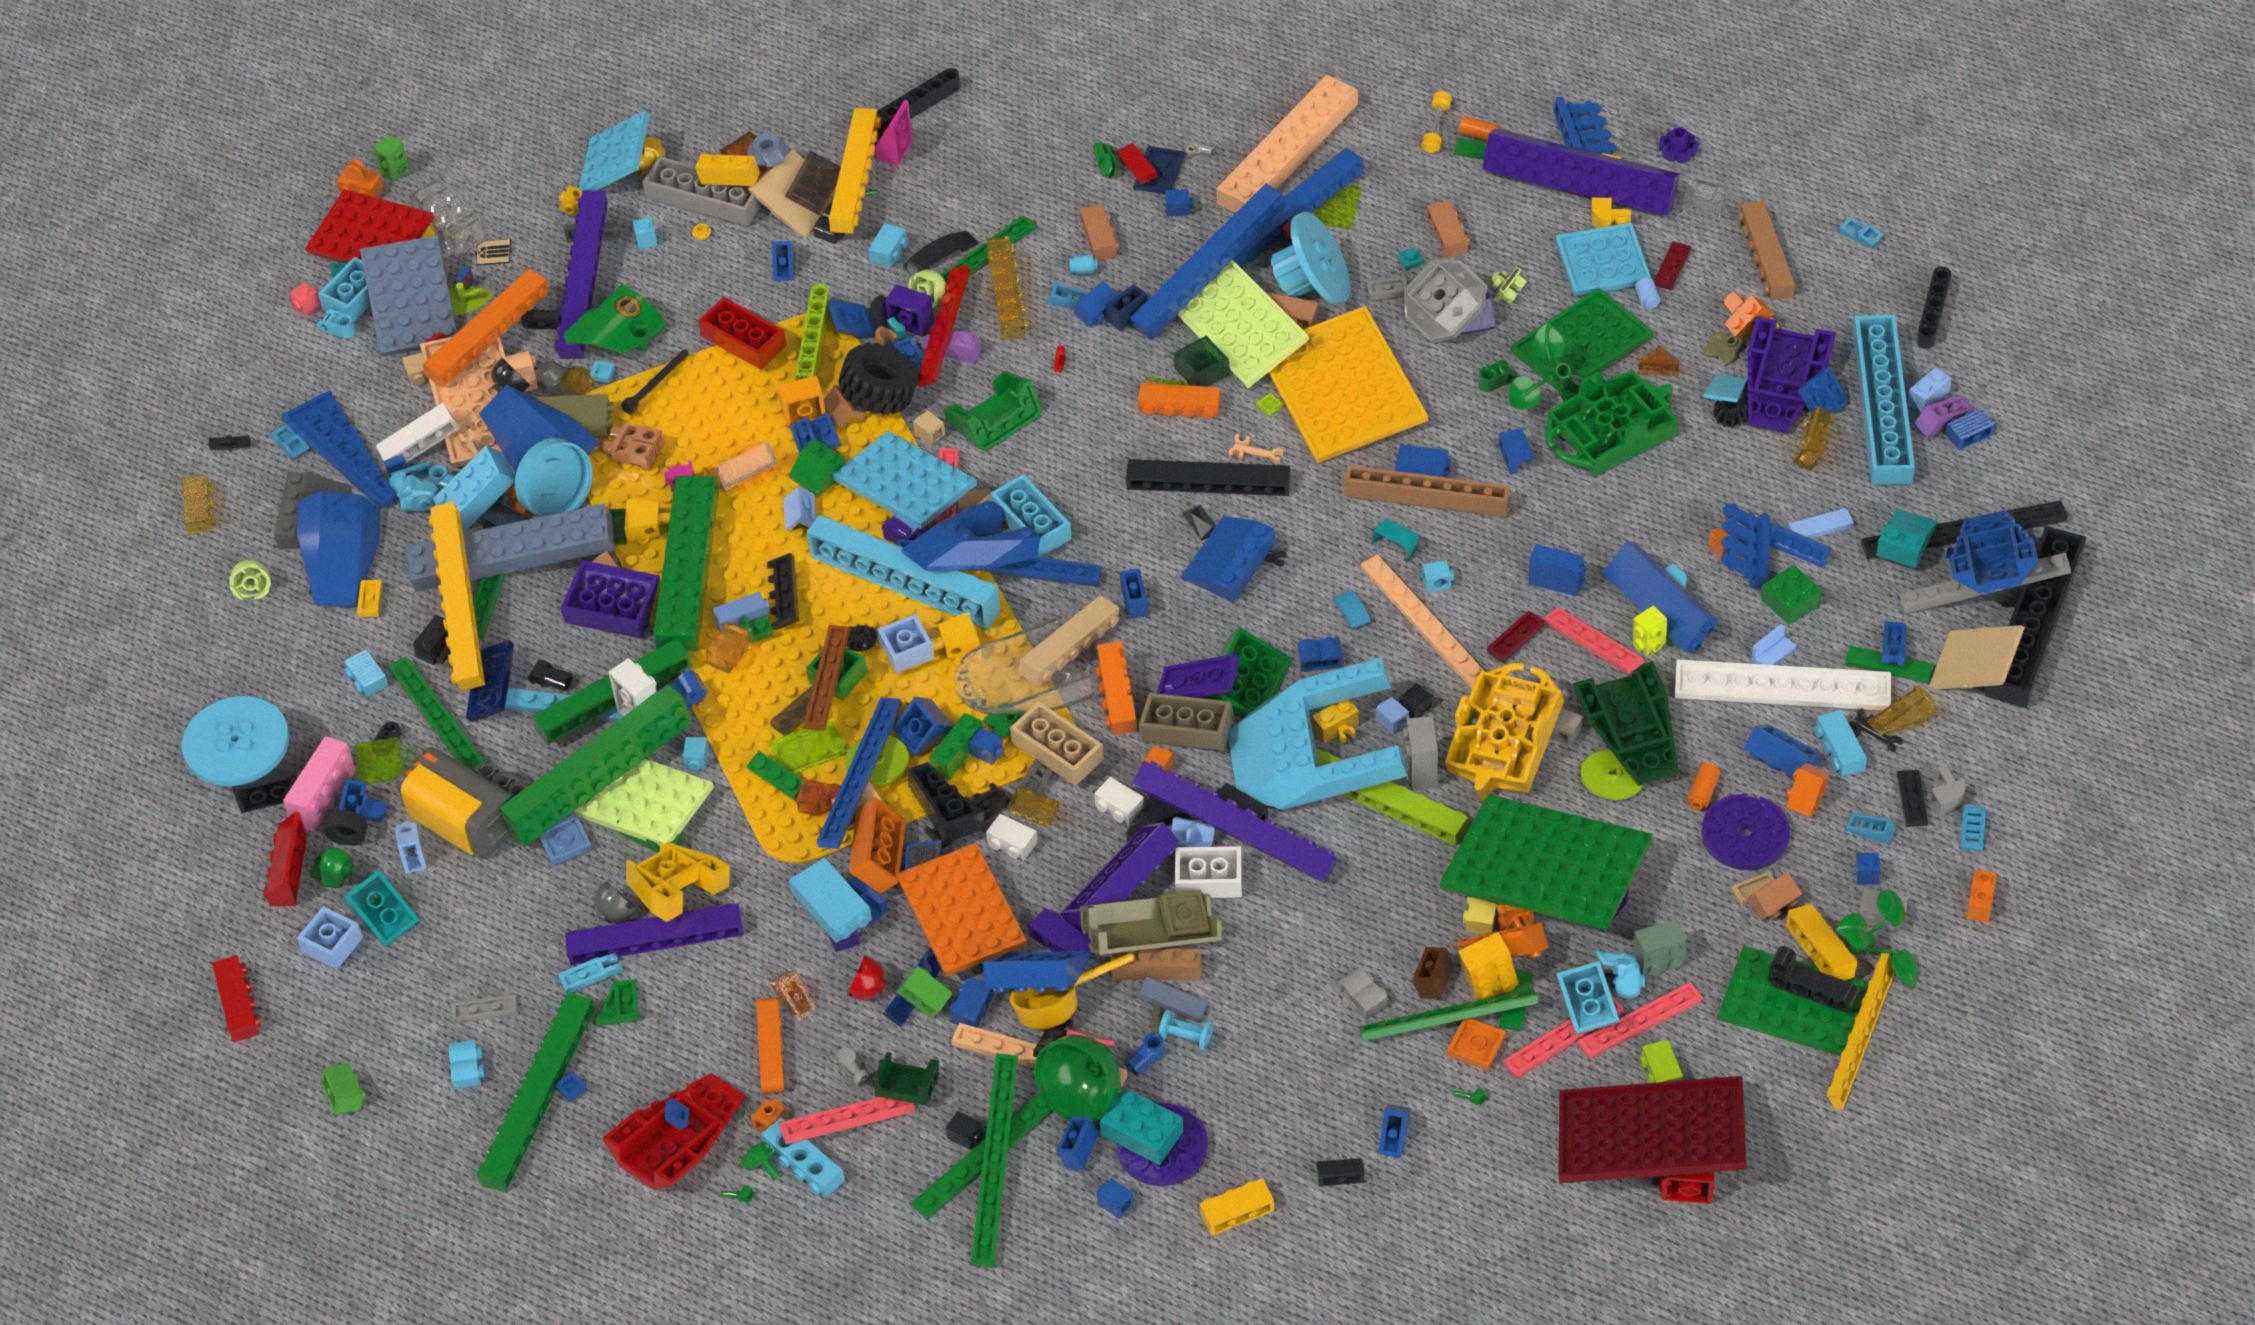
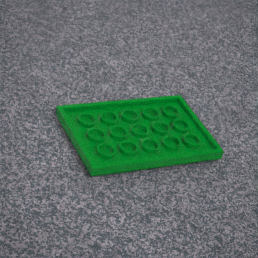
M1600 288L1546 322H1550L1554 329L1559 332L1565 344L1562 355L1552 359L1558 360L1559 363L1568 364L1571 369L1570 375H1579L1582 378H1586L1598 371H1603L1653 337V331ZM1541 325L1511 345L1510 352L1541 378L1545 379L1550 376L1549 370L1554 364L1550 363L1548 358H1537L1532 349L1533 338L1536 332L1543 326ZM1552 379L1547 382L1561 394L1564 388L1562 386L1563 379L1560 381Z
M1743 945L1717 1015V1020L1841 1056L1842 1051L1845 1050L1848 1035L1854 1027L1855 1017L1859 1014L1862 999L1867 993L1869 982L1858 978L1845 980L1857 986L1859 993L1849 1012L1839 1011L1772 986L1768 982L1769 966L1775 954ZM1796 961L1797 964L1821 972L1816 966Z

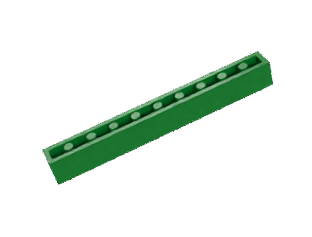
M568 992L565 999L560 1002L559 1012L556 1018L551 1020L550 1030L547 1036L545 1035L542 1038L541 1048L538 1054L534 1055L532 1066L529 1072L525 1073L520 1090H517L515 1093L514 1103L506 1111L505 1121L502 1127L497 1129L496 1139L493 1145L489 1146L484 1163L478 1168L477 1177L481 1186L507 1192L555 1094V1084L562 1079L595 1012L593 999Z

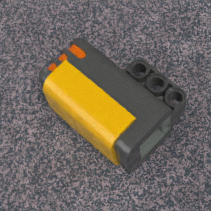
M434 747L426 748L423 750L422 757L417 756L414 759V765L409 764L405 768L406 772L400 773L397 776L396 784L403 807L406 809L409 817L470 855L475 853L481 858L487 859L510 836L499 807L527 788V785L491 762H483L474 770H470Z

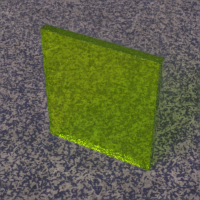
M1347 186L1342 188L1333 198L1325 201L1321 208L1315 209L1311 213L1327 227L1352 229L1362 187Z

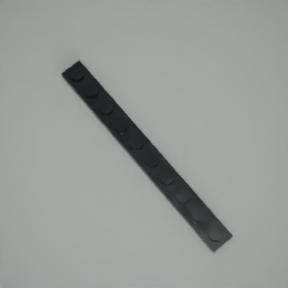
M2061 500L2007 510L2015 519L2016 524L2019 523L2022 530L2067 521L2068 517ZM1964 519L1937 524L1926 548L1957 542L1956 540L1960 536V529ZM1881 535L1861 538L1860 544L1866 559L1879 557L1876 554L1878 540Z

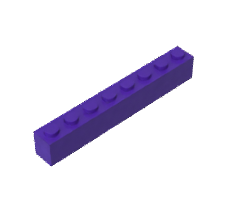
M739 903L725 904L712 908L706 907L695 911H683L682 914L668 922L659 917L565 933L570 965L585 963L611 953L616 954L617 957L744 936Z

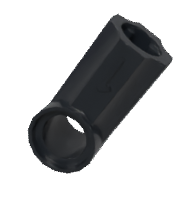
M542 659L536 662L528 675V680L533 685L535 683L541 685L540 687L548 685L563 691L568 690L573 679L572 673L553 668L548 661Z

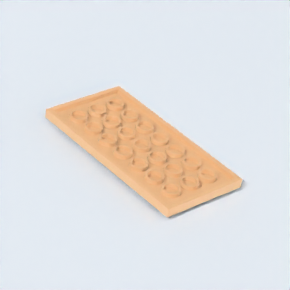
M500 336L478 358L469 363L466 369L459 372L444 387L429 379L436 406L444 403L452 412L460 427L458 431L445 438L452 468L467 465L474 458L467 444H463L458 440V435L460 434L465 439L469 438L466 432L468 429L474 432L473 440L480 451L487 445L502 452L479 415L480 411L498 394L492 387L495 383L491 379V371L501 358L506 360ZM452 337L421 343L420 348L424 362Z

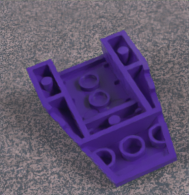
M1757 316L1747 351L1748 425L1789 433L1805 406V402L1797 390L1828 366L1836 332L1816 328L1814 336L1777 329V320Z

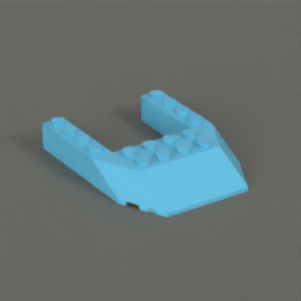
M1382 657L1300 679L1262 703L1233 725L1229 733L1228 742L1236 789L1264 805L1275 806L1276 809L1284 810L1408 776L1405 758L1398 745L1319 766L1309 710L1391 688L1388 670Z

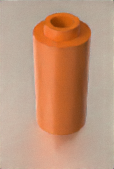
M1463 116L1459 124L1458 133L1487 142L1489 132L1495 128L1501 130V126Z
M1702 763L1699 766L1687 799L1688 804L1695 810H1704L1709 805L1720 775V769L1714 764Z

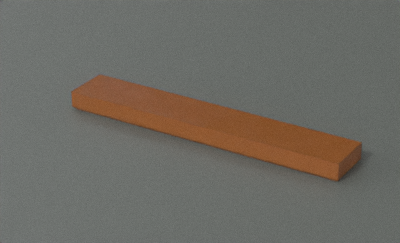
M829 625L804 721V729L826 730L850 635V627Z

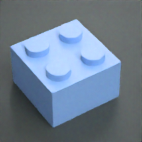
M916 614L877 629L879 644L896 674L934 659L932 642Z
M324 906L297 937L302 953L336 970L363 939L358 923Z

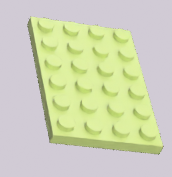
M644 759L571 814H576L577 817L645 841L649 839L660 846V842L672 843L713 790L714 786L711 781Z

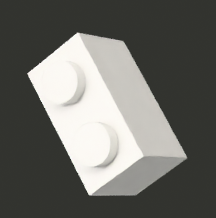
M1109 777L1094 793L1097 809L1103 813L1111 814L1119 823L1124 822L1130 825L1145 809L1143 796L1112 777Z
M1002 814L998 815L986 832L987 843L991 848L1005 851L1014 859L1020 858L1025 860L1038 843L1036 830Z

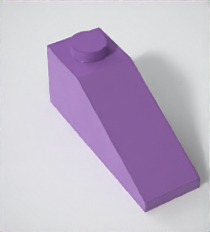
M965 331L952 332L945 357L974 364L981 352L980 335ZM931 334L926 335L919 348L921 351H926Z
M1960 395L1926 406L1914 424L1922 434L1930 437L1946 429V424L1951 419L1963 417L1968 411L1974 410V408Z

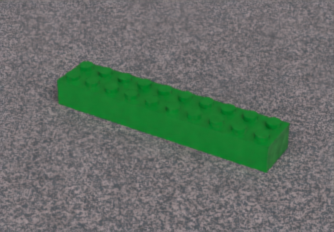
M676 476L653 635L656 649L677 638L687 651H698L719 497L716 476Z
M667 684L499 807L509 834L525 848L546 831L552 829L554 825L568 817L577 808L587 803L596 794L602 792L606 786L618 780L623 774L637 766L638 763L653 754L658 748L668 743L681 731L687 729L692 722L684 698Z

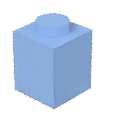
M1390 697L1377 706L1376 720L1393 735L1407 725L1409 711L1394 698Z

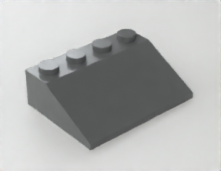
M288 472L274 533L278 548H301L297 540L299 500L320 491L350 494L351 485L308 472Z

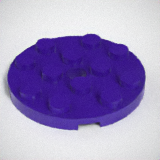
M1736 794L1720 799L1708 809L1702 823L1701 836L1706 850L1720 863L1735 869L1755 870L1771 865L1784 854L1789 843L1790 827L1783 811L1770 800L1760 797V799L1747 797V794ZM1742 829H1748L1749 831H1751V833L1749 836L1748 834L1745 835L1740 833V831Z
M1156 1103L1178 1114L1183 1119V1133L1161 1164L1158 1165L1116 1143L1117 1154L1122 1167L1134 1179L1148 1185L1169 1186L1187 1180L1200 1169L1207 1156L1208 1139L1203 1123L1199 1118L1197 1119L1189 1113L1188 1109L1176 1104Z

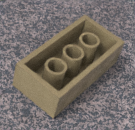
M1149 693L1138 726L1143 742L1224 751L1234 721L1232 704L1229 701Z

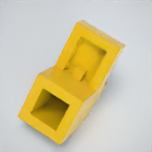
M1592 198L1591 220L1596 228L1631 223V210L1611 209L1612 198Z

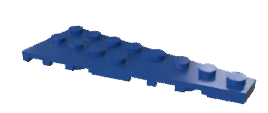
M330 390L282 414V420L377 507L382 509L397 501L395 491L388 480H385L381 474V469L374 463L372 455L367 452L364 442L355 428L350 425L347 415L343 414L338 401H335Z

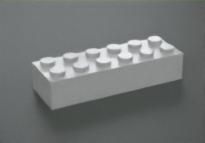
M661 156L658 157L642 182L645 198L745 226H749L762 205L748 191V188L751 186L701 184L696 166Z

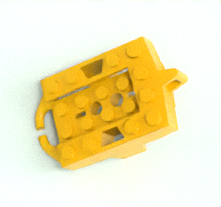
M1524 663L1506 664L1489 672L1480 671L1469 698L1466 695H1463L1455 713L1457 729L1451 742L1445 765L1448 773L1475 783L1474 787L1479 801L1483 802L1493 789L1529 793L1564 703L1561 690L1557 688L1550 676L1541 668L1532 666L1530 674L1540 678V684L1508 676L1514 671L1524 672L1526 669V664ZM1541 695H1542L1541 703H1540L1539 708H1538V710H1537V713H1536V715H1535L1534 721H1532L1533 716H1534L1535 711H1536V708H1537V706H1538V703H1539L1540 698H1541ZM1476 718L1478 720L1476 725H1471L1473 719ZM1504 736V738L1497 740L1498 737ZM1522 747V752L1515 767L1514 765L1516 763L1517 757Z

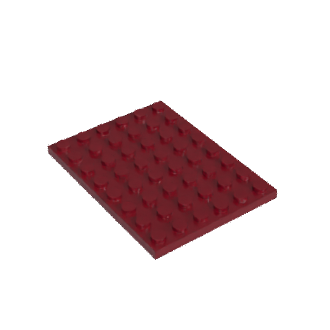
M1743 1076L1560 1090L1559 1183L1595 1182L1599 1180H1620L1679 1174L1688 1175L1692 1173H1714L1747 1169Z

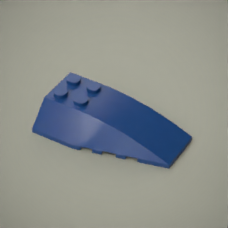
M507 384L479 413L515 473L528 450L545 439L562 438L582 448L588 456L600 444L574 418Z
M320 491L298 501L297 540L300 543V551L304 559V567L308 575L311 595L316 605L356 608L361 580L366 579L379 544L380 508L363 495Z
M2006 510L1964 519L1960 529V536L1956 540L1957 545L1953 547V554L1950 555L1953 579L1977 593H1991L1996 589H2011L2022 584L2038 562L2034 539L2032 537L2029 538L2026 531H2022L2019 523L2016 524L2015 519Z

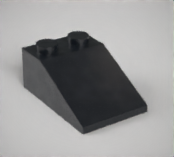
M274 768L268 774L253 782L232 786L241 814L283 804L284 798L297 780V775L295 771Z

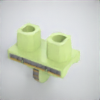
M1516 267L1509 278L1506 277L1507 273L1505 271L1493 274V287H1501L1493 300L1499 302L1502 299L1509 304L1512 303L1518 293L1513 291L1510 286L1520 292L1527 282L1519 275L1521 269Z

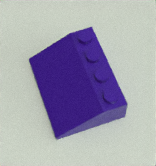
M582 560L561 606L564 623L642 639L650 620L660 577L659 575Z

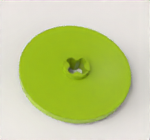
M888 736L879 760L868 781L872 786L889 784L904 774L909 765V753L902 741L893 736ZM862 739L855 742L846 754L845 765L847 772Z
M1602 750L1591 754L1584 760L1581 766L1580 776L1584 786L1594 795L1604 799H1627L1636 795L1644 786H1638L1611 750Z

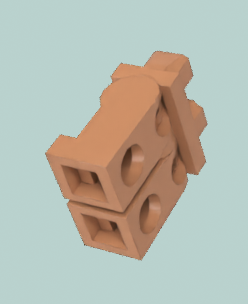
M624 422L622 427H612L610 436L614 441L605 440L602 448L604 453L612 455L614 462L632 463L640 465L642 470L650 471L656 456L659 455L665 442L662 430L630 425V423Z

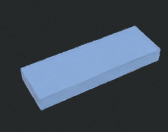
M1847 508L1788 524V529L1809 538L1854 527V522Z

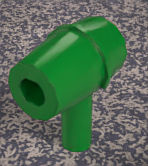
M763 1141L752 1146L741 1159L742 1166L748 1171L762 1165L773 1180L780 1175L769 1161V1158L773 1155V1149L767 1142Z

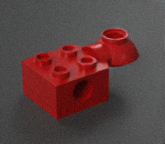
M1714 1173L1659 1176V1192L1663 1200L1712 1204ZM1657 1176L1644 1177V1178H1639V1179H1650V1178H1654V1177H1657Z

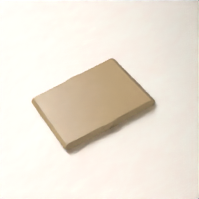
M789 149L786 157L783 159L784 163L769 168L757 180L755 186L748 188V191L779 220L781 219L796 234L806 239L814 231V225L819 217L823 215L829 203L833 202L836 187L797 152Z
M2020 625L1949 631L1928 688L1948 689L2003 685L2025 627Z

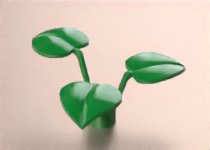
M1550 322L1543 325L1536 332L1532 342V349L1537 358H1548V361L1553 363L1554 366L1549 370L1550 376L1535 385L1532 379L1527 376H1520L1512 381L1509 388V403L1516 409L1525 410L1535 407L1541 400V393L1537 387L1552 379L1555 381L1563 379L1562 386L1564 388L1561 391V398L1564 402L1578 394L1581 380L1584 379L1579 375H1570L1571 369L1568 364L1559 363L1558 360L1552 359L1562 355L1565 344L1562 336L1554 329Z
M1884 890L1877 897L1878 910L1886 917L1884 921L1867 931L1865 919L1858 913H1851L1840 921L1835 931L1848 941L1849 949L1855 955L1865 951L1867 954H1893L1890 961L1894 972L1909 989H1913L1918 977V964L1914 956L1905 949L1900 952L1894 949H1873L1875 938L1872 933L1886 925L1889 921L1893 926L1897 927L1905 919V908L1899 896L1892 890Z

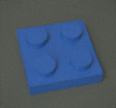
M836 300L829 301L827 306L838 333L868 338L873 337L874 330L865 305Z

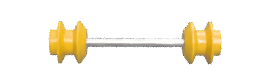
M1438 91L1433 95L1432 107L1438 111L1432 133L1425 134L1421 144L1423 150L1428 153L1438 152L1442 143V139L1436 134L1441 111L1449 110L1452 101L1451 95L1445 91Z

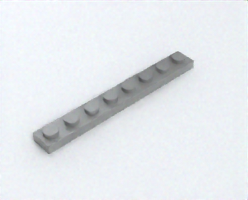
M2066 553L2038 559L2036 565L2020 585L2071 573ZM1952 580L1900 593L1899 595L1904 614L1988 593H1977L1960 582ZM2006 588L1996 589L1994 592L2004 590Z

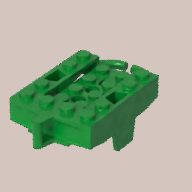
M1632 370L1604 381L1603 374L1598 371L1581 380L1576 396L1548 411L1545 433L1546 444L1550 450H1555L1557 444L1554 441V437H1563L1577 454L1568 455L1561 449H1558L1555 455L1563 462L1585 467L1595 477L1677 435L1678 420L1669 408L1672 401V385L1665 384L1654 387ZM1616 442L1615 446L1593 457L1591 456V454Z

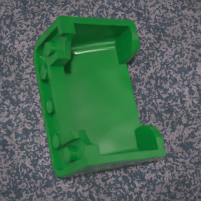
M1005 370L996 376L993 381L995 392L993 396L966 413L960 405H950L943 410L945 418L976 448L983 451L989 450L1039 417L1041 405L1031 380Z

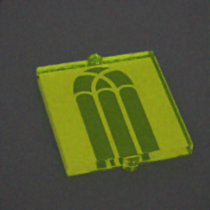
M1148 376L1145 378L1147 381L1187 385V381Z

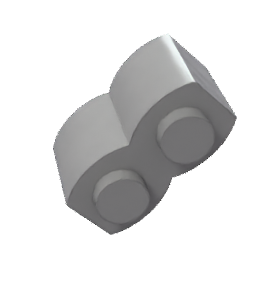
M1359 967L1338 981L1339 992L1365 1019L1387 1006V992L1382 986L1374 983L1373 977L1368 971H1364Z

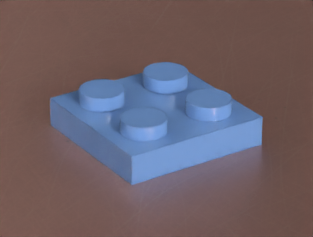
M576 814L564 818L539 837L553 866L593 850Z

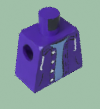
M898 514L892 516L882 525L884 539L897 544L898 539L914 541L930 529L928 524L921 530Z

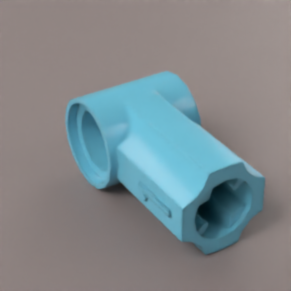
M435 465L429 470L430 481L439 490H442L456 476L447 472L446 467L443 465Z

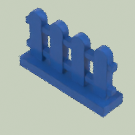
M1556 97L1553 113L1566 146L1598 154L1605 153L1610 155L1615 152L1616 145L1606 143L1611 137V132L1601 129V127L1605 126L1606 119L1595 115L1600 113L1601 106L1598 103L1586 101L1581 104H1572V102H1567L1566 104L1564 97ZM1589 115V117H1577V116Z
M1735 503L1727 504L1723 507L1722 511L1730 520H1726L1722 524V529L1729 536L1723 538L1721 544L1729 552H1725L1721 556V561L1724 565L1728 566V570H1736L1745 575V579L1749 580V587L1757 589L1769 580L1770 515L1763 512L1760 516L1755 517L1754 513L1751 511L1747 513L1739 509Z

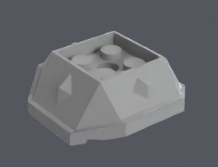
M1431 260L1404 288L1405 318L1431 343L1457 338L1484 310L1488 286L1461 260Z

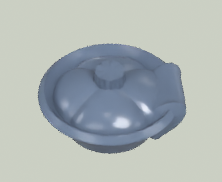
M764 133L754 139L748 147L747 153L748 156H755L758 165L769 168L784 163L783 159L787 155L788 147L776 135Z

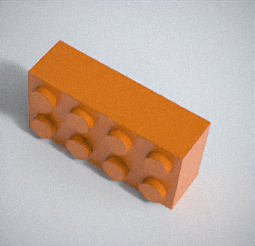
M873 797L857 808L849 872L881 894L899 881L898 873L900 872L906 819L878 798Z

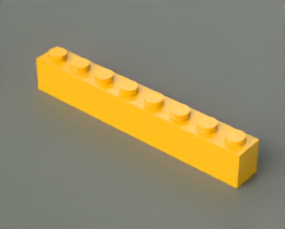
M854 109L829 216L830 232L853 234L855 226L859 224L858 212L862 211L861 198L865 197L864 185L868 184V170H871L872 167L871 156L875 154L874 142L878 141L877 129L881 127V117H878L877 109Z

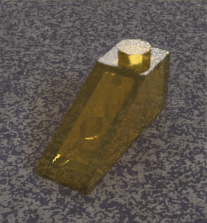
M1919 685L1873 716L1867 723L1878 735H1883L1921 725L1937 714L1938 710L1931 696Z

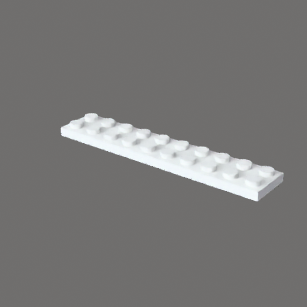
M1677 660L1675 698L1890 711L1891 672Z

